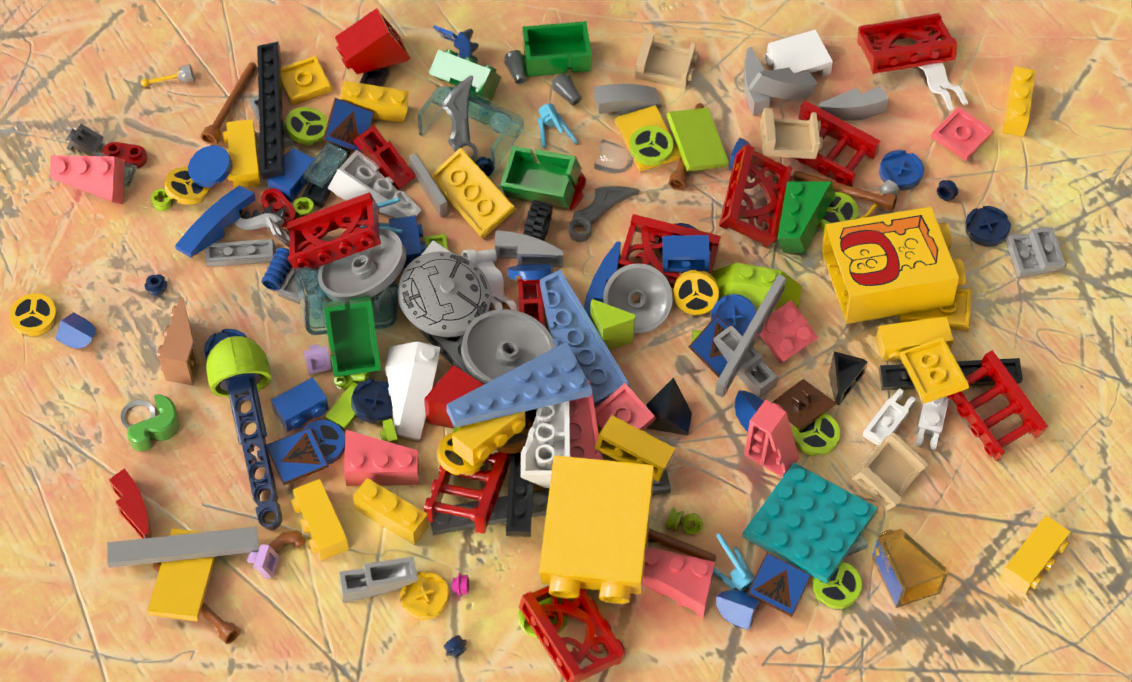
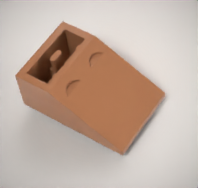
M180 297L177 306H173L171 313L172 321L165 328V340L163 345H160L158 348L157 358L160 360L161 371H163L166 381L193 386L200 365L184 299Z

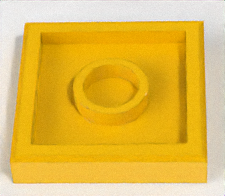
M316 55L281 67V84L292 106L332 92V86Z

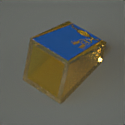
M889 529L878 536L872 559L895 608L941 593L949 573L944 565L902 529L895 531Z

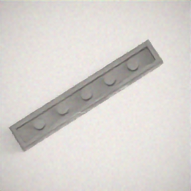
M779 274L776 277L716 382V395L721 397L726 395L784 293L786 277Z
M257 527L107 542L109 568L259 551Z

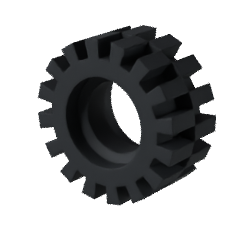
M534 200L527 214L528 217L525 221L523 234L544 241L552 219L553 204Z

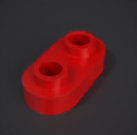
M110 142L104 146L102 151L103 156L117 157L125 160V167L140 168L146 164L148 159L146 150L139 145Z
M268 189L262 193L261 203L264 210L268 206L272 207L273 213L282 208L286 210L285 217L288 218L284 219L281 227H287V222L296 219L294 207L281 191Z

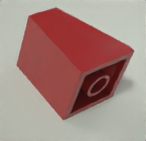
M378 8L335 36L338 43L336 49L343 57L341 59L348 70L352 68L357 75L407 62L411 59L400 35Z
M453 365L424 398L426 422L454 429L447 413V404L484 384Z

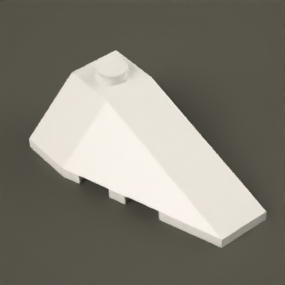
M357 150L337 170L328 187L335 195L346 201L368 192L371 193L376 203L399 197L401 198L400 202L379 208L380 213L395 218L414 215L417 217L421 212L420 207L405 192L398 191L392 185L394 181L390 177L385 178L378 171L380 167L374 161Z
M418 341L389 347L385 372L386 376H388V390L393 406V421L398 437L420 441L426 417L424 398L432 390L440 347Z
M569 401L537 409L532 428H530L528 439L521 452V478L544 488H550L554 455L570 457Z

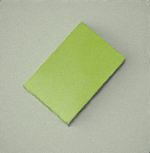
M709 108L670 111L667 114L687 172L728 166L729 161Z

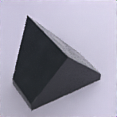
M834 351L829 370V379L834 401L837 405H840L865 374L868 361Z
M673 377L645 405L657 418L645 429L688 436L692 412Z

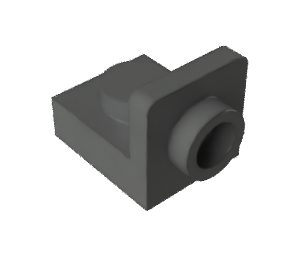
M80 124L77 131L72 128L66 138L69 141L66 149L70 151L73 146L83 153L93 156L104 137Z

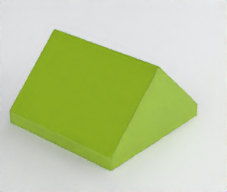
M592 299L590 305L591 321L607 348L612 350L632 343L634 340L636 315Z

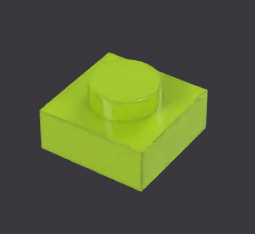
M392 419L383 421L384 430L380 431L381 440L398 444Z

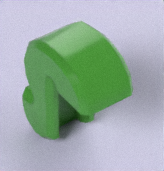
M161 394L153 395L160 415L129 426L127 436L133 449L136 451L149 450L152 447L150 440L165 441L177 433L179 419L176 407L170 398Z

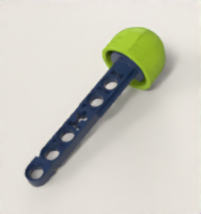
M242 336L228 337L216 344L208 356L206 370L210 390L216 396L229 397L239 445H242L253 500L259 506L255 507L259 524L267 530H275L282 523V512L280 504L277 502L278 494L265 439L267 431L258 394L259 390L268 386L272 381L269 362L263 349L253 340ZM250 401L252 403L250 411L242 413V404ZM251 423H255L256 431L251 435H247L245 432L246 427ZM255 446L260 449L257 451V456L261 461H257L256 456L251 453L254 451ZM264 467L266 469L265 476L262 479H256V470ZM270 490V499L262 502L260 500L261 492ZM270 512H274L276 515L275 521L272 524H266L265 516Z

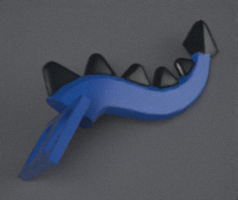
M434 25L433 28L443 38L454 42V47L459 50L460 58L465 59V57H469L478 62V59L472 55L479 47L478 43L470 42L473 35L472 29L460 31L457 36L454 32Z

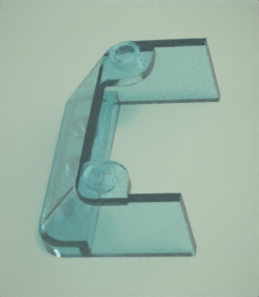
M442 86L437 88L418 112L420 136H424L443 110L441 107L443 102L455 87ZM470 92L468 117L491 127L493 131L500 134L490 148L491 163L494 170H496L522 133L524 120L519 114Z

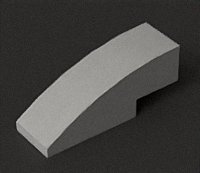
M752 47L747 48L743 85L748 107L754 116L763 113L764 108H769L770 96L752 91L749 88L757 74L765 71Z
M788 67L759 72L749 85V88L752 91L775 98L800 100L808 99L818 83L809 71L794 74Z
M638 84L594 86L593 98L598 114L618 111L619 115H625L654 105L657 108L662 107L657 89L654 87Z
M880 86L862 94L858 88H855L819 103V108L843 121L857 120L886 112L889 98Z
M496 230L495 251L497 258L517 259L518 265L547 264L563 268V251L552 244L525 234Z
M729 326L714 337L713 341L727 362L730 360L743 336L732 326ZM752 347L737 375L756 396L761 398L776 387L778 376L762 361L763 356Z
M413 557L366 563L364 568L339 572V585L343 603L387 593L418 580Z

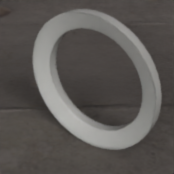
M135 400L125 405L120 416L124 427L129 428L130 425L126 422V414L135 406L147 407L151 411V418L155 417L156 412L152 404L144 400Z

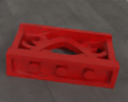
M940 13L859 26L857 43L861 46L870 64L872 74L956 60L957 41L951 37L941 19ZM904 38L918 40L916 44L908 46L893 44L896 40Z
M746 144L735 156L719 226L726 230L730 228L761 243L764 247L769 246L772 242H776L787 182L792 181V167L789 165L785 166L754 151V147ZM766 171H768V172H770V173L776 175V176H777L776 183H774V182L772 181V177H773L774 175H769V176L766 178L765 175H764V173H765ZM749 176L751 180L754 178L755 181L750 183L747 181V177ZM759 184L768 204L754 209L751 198L744 190L752 189ZM742 200H744L747 205H741ZM755 218H756V223H757V225H758L760 228L763 226V225H762V221L766 223L765 231H763V230H761V229H759V228H757V227L755 226V223H754V219H755Z
M368 192L287 222L290 254L288 260L297 274L381 244L378 221L380 211L371 193ZM339 228L346 229L336 239L330 241L320 240L328 232Z
M633 214L618 262V270L630 264H638L631 262L629 255L635 250H644V252L637 254L635 259L641 258L643 260L641 264H651L652 267L659 270L666 277L670 287L674 288L676 279L681 274H677L679 272H663V265L653 252V250L662 249V242L659 244H650V242L656 243L654 238L663 239V236L709 235V251L711 253L709 271L705 272L711 275L721 245V236ZM635 232L641 233L642 244L632 245Z
M550 585L533 593L530 591L522 595L519 604L520 611L566 682H580L614 665L621 664L625 655L624 645L615 637L610 623L603 619L596 602L590 599L586 589L580 588L579 597L572 598L574 602H569L567 598H564L562 604L558 603L556 596L549 594ZM551 597L552 604H539V602ZM554 615H556V616H557V624L552 625V623H551V621L549 620V618H551V619L554 620V619H555V616H554ZM563 616L574 618L586 624V635L583 645L576 639L559 636L558 632L563 624ZM602 644L609 655L605 658H598L592 655L589 650L591 649L594 653L600 654L603 651L598 648V645ZM566 645H573V651L570 652ZM585 657L592 662V664L586 667H579Z

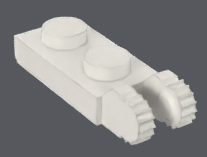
M899 388L892 398L886 401L864 430L862 436L878 446L885 437L893 432L895 433L914 406L916 398L911 396L904 406L899 405L898 401L901 400L904 393Z
M947 397L923 404L917 427L916 446L921 447L924 441V433L933 435L930 441V449L936 450L949 402Z

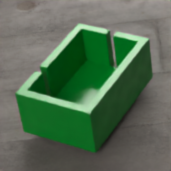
M587 21L522 26V43L527 77L568 73V70L571 69L572 73L591 71L592 53Z
M513 146L500 187L506 197L532 202L539 200L554 206L569 208L575 191L573 186L577 185L582 168L576 156L535 150L534 154L530 148Z
M370 296L349 299V304H345L344 300L323 303L334 377L380 371L381 366Z

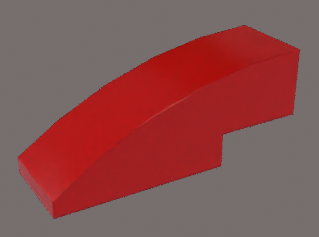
M375 125L353 140L363 155L380 167L378 171L385 178L390 177L394 181L392 185L398 190L416 178V175L390 141L387 143Z
M518 279L519 312L535 318L544 326L540 279Z
M124 468L109 479L113 492L120 498L115 501L116 506L122 517L142 539L152 538L149 516L141 493L132 477Z

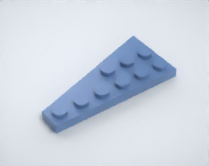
M558 270L540 279V288L549 332L555 347L565 342L568 343L587 380L591 381L594 405L606 400L624 383L630 386L562 271Z
M565 342L448 403L447 413L455 428L592 396V388L570 346Z

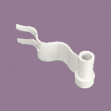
M943 63L918 66L925 72L930 90L943 96L949 111L954 110L949 92L945 89H952L956 92L963 105L968 104L961 87L949 83Z
M494 249L462 251L461 256L476 264L486 276L491 289L490 304H493L496 310L503 309L501 302H505L511 310L518 311L514 300L508 299L504 294L502 273L494 265V262L497 260L496 251Z

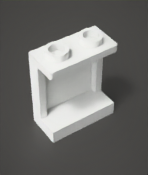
M816 30L768 43L767 53H765L766 63L771 65L773 70L789 67L794 74L808 71L810 73L819 71L822 77L831 74L833 61Z

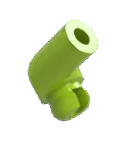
M369 372L339 376L334 378V384L338 389H347L352 382L368 380L370 375Z

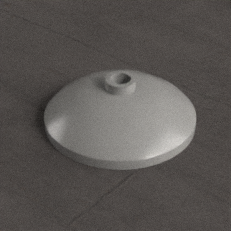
M630 264L617 270L607 281L603 293V303L636 315L635 333L648 332L660 326L668 317L672 307V290L668 280L659 270L646 264ZM633 295L639 296V303L636 304L632 301Z

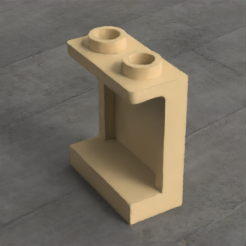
M646 32L636 62L635 78L685 89L687 81H692L694 73L692 64H697L699 52L696 51V43H692L690 49L654 42V33Z
M764 108L760 121L763 156L816 159L818 150H822L823 138L819 137L821 122L817 121V114L812 112L808 121L776 119L773 117V109Z
M893 432L880 442L851 479L888 511L902 499L901 495L917 475L926 469L928 463L920 453L914 451L906 444L903 437Z

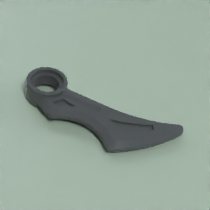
M470 75L450 92L441 107L449 114L452 120V133L448 140L450 146L455 152L459 148L470 146L473 149L471 159L475 161L478 156V150L470 142L468 119L469 95L474 78Z
M622 186L595 188L594 201L585 209L574 212L573 219L569 223L570 238L577 242L589 239L591 236V225L614 205L629 197L638 195L640 190ZM577 226H582L586 229V231L583 233H578L574 230V228Z

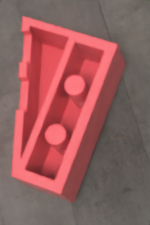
M51 155L50 178L109 201L123 204L125 160L110 156Z
M765 400L750 420L744 455L783 478L791 465L797 463L800 458L786 411L778 404Z
M346 430L344 461L346 486H361L367 478L380 486L419 485L418 450Z
M647 547L643 585L661 595L664 594L676 601V604L682 607L686 606L696 612V615L703 618L715 562Z

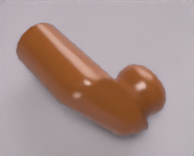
M298 530L283 532L269 545L278 553L287 544L293 543L294 547L299 548L306 542V539L302 536L303 533Z

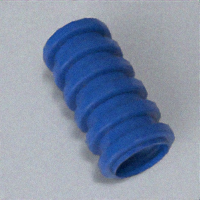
M278 248L276 250V254H274L273 260H271L261 280L266 288L275 291L281 288V284H283L284 278H286L290 270L289 267L292 266L288 260L290 255L289 249Z

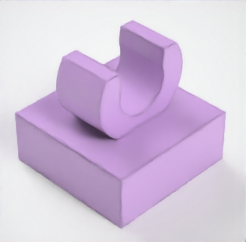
M319 344L309 346L310 350L304 351L309 375L332 369L327 346L319 347Z
M260 545L258 553L250 552L247 562L254 563L253 568L264 578L273 579L280 556L270 545Z

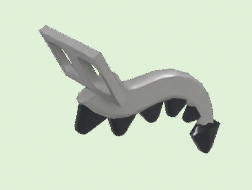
M268 206L262 214L258 210H254L251 218L250 213L246 211L240 216V219L234 222L237 227L244 230H256L267 227L272 231L273 236L289 247V233L281 227L286 214L284 208L273 213L272 207Z

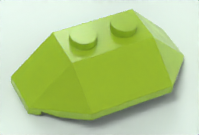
M734 263L712 271L711 276L715 278L719 286L718 301L727 295H742L752 302L757 312L779 274L786 277L785 291L773 312L790 300L799 308L802 286L782 270Z

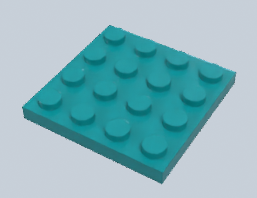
M793 463L745 528L742 537L827 584L877 513L878 507L806 468Z

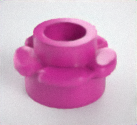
M458 573L457 578L452 580L453 593H457L459 597L469 595V575Z

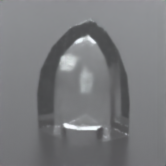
M602 139L598 148L600 154L597 160L595 159L594 169L611 174L623 173L630 169L635 162L631 153L624 147Z

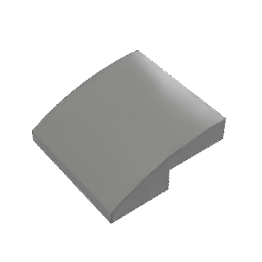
M1053 227L1031 229L1029 234L1008 235L1005 240L1018 278L1041 275L1066 266Z

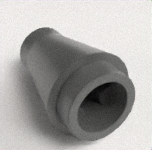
M519 50L508 52L504 56V64L514 78L515 83L522 84L526 82L525 56Z
M562 73L552 81L553 90L572 106L581 101L582 97L579 95L570 76Z

